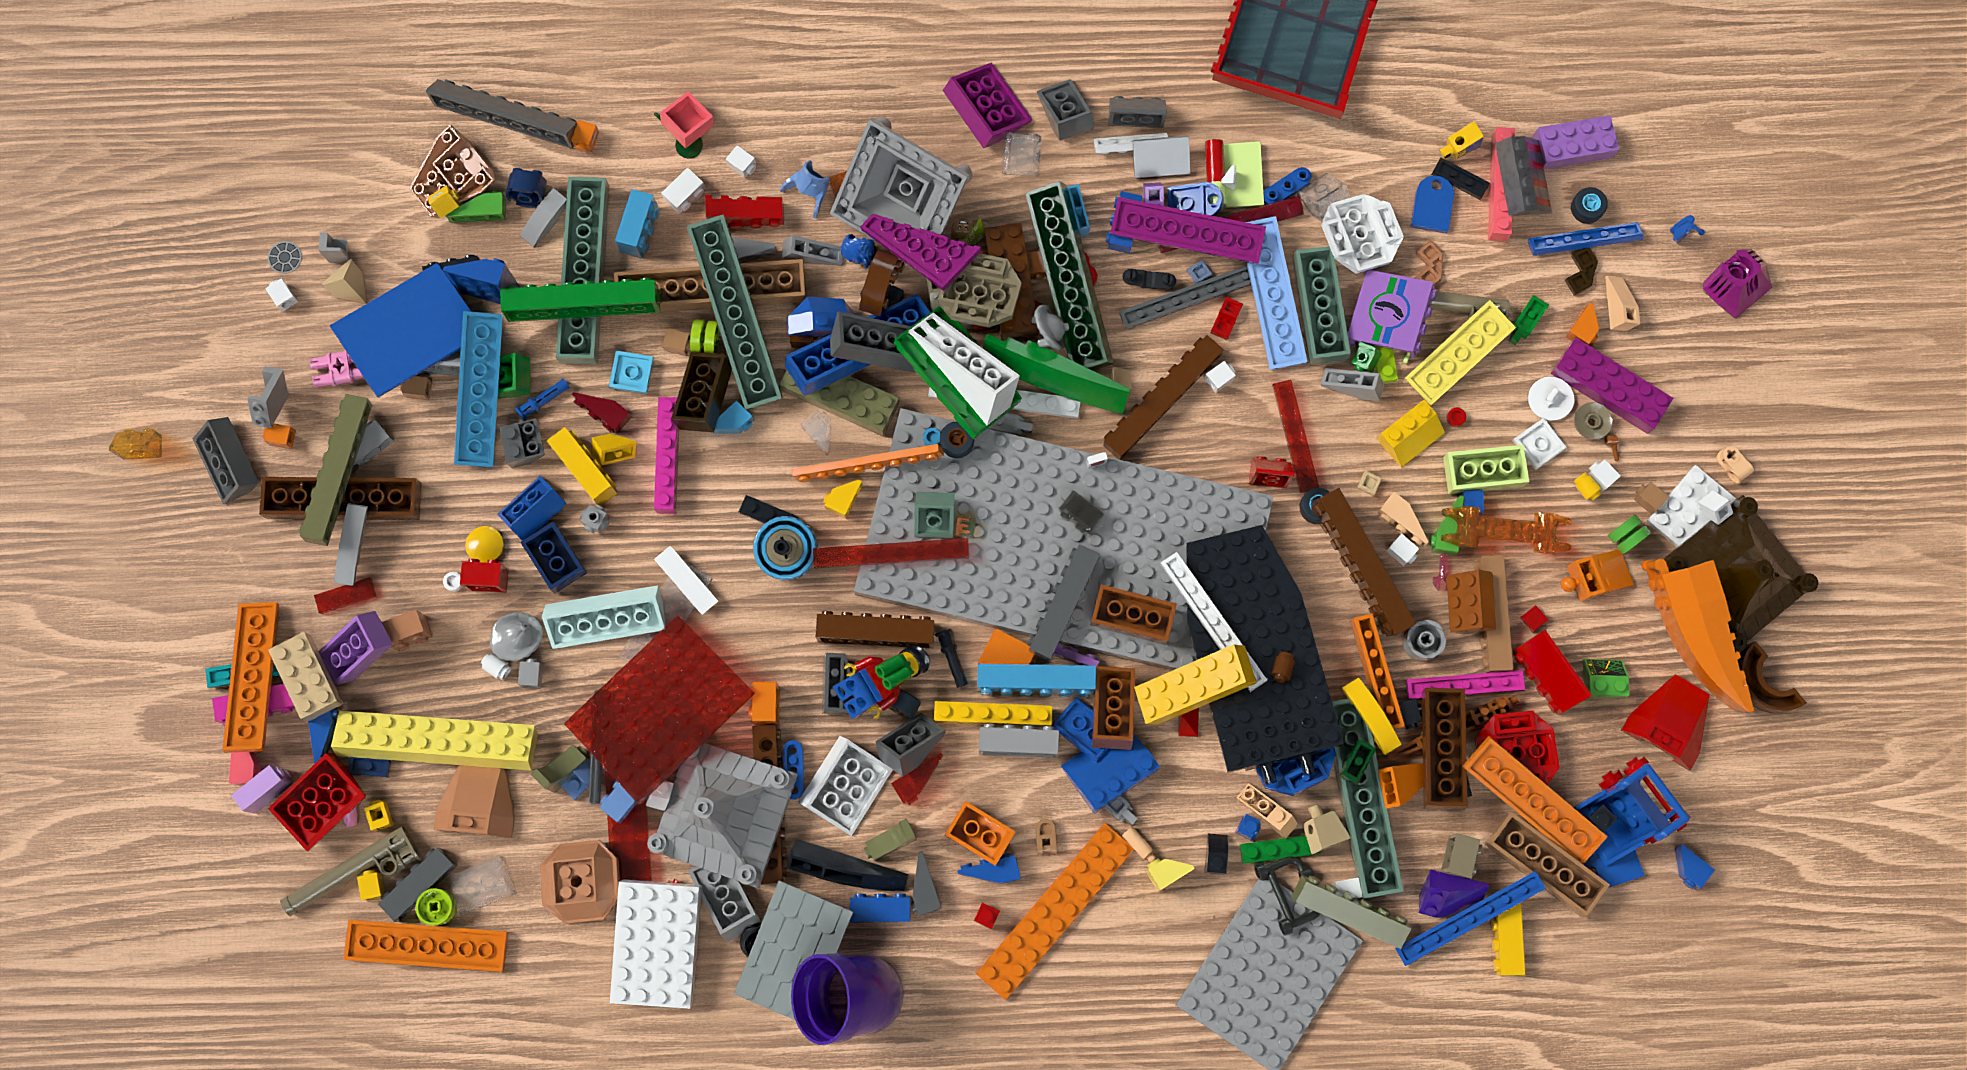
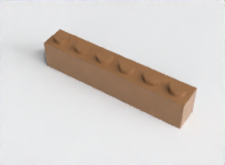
M1504 555L1480 556L1474 563V569L1490 571L1493 574L1496 630L1482 632L1483 637L1480 639L1481 649H1484L1482 667L1485 668L1486 673L1512 671L1513 659Z

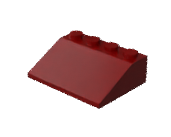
M1546 630L1513 650L1514 659L1525 668L1526 676L1537 685V692L1546 698L1549 702L1547 705L1553 713L1556 712L1559 715L1592 696Z
M325 753L268 807V810L308 852L366 797V794L334 753Z

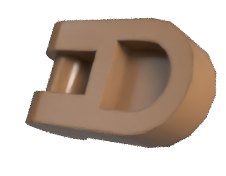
M1042 819L1037 823L1035 829L1037 855H1043V853L1057 854L1055 825L1049 819ZM1042 839H1050V845H1042Z

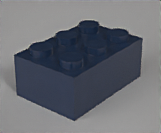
M554 522L520 542L554 594L587 574L585 568Z

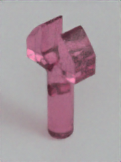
M1441 554L1439 575L1433 577V585L1439 591L1440 581L1443 579L1446 582L1445 591H1447V555Z

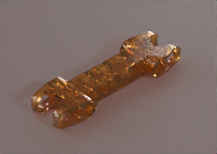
M1474 506L1442 509V515L1453 518L1458 526L1455 534L1441 535V541L1461 547H1478L1479 539L1534 543L1533 552L1549 554L1571 550V544L1560 542L1555 533L1558 526L1571 525V519L1558 514L1535 513L1534 521L1479 517L1480 508Z

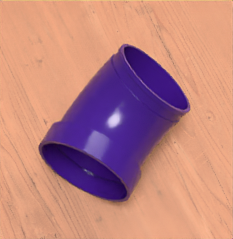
M838 953L812 955L806 958L798 967L791 989V1005L796 1024L809 1041L818 1045L843 1043L852 1037L870 1035L885 1029L898 1016L904 997L903 985L896 970L883 959L869 955L844 956ZM838 971H840L844 979L848 996V1009L844 1024L833 1013L829 1000L830 985Z

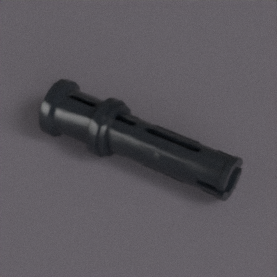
M950 628L936 633L935 637L939 639L941 653L945 654L956 687L959 688L967 685L968 682L956 652L957 644H954Z

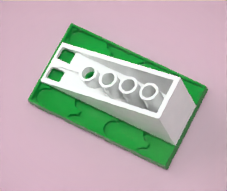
M941 306L895 338L894 344L897 350L914 367L915 372L936 393L937 398L954 415L953 418L973 439L977 438L1021 402L1022 397L1016 391L1020 375L981 348L961 323L951 320Z

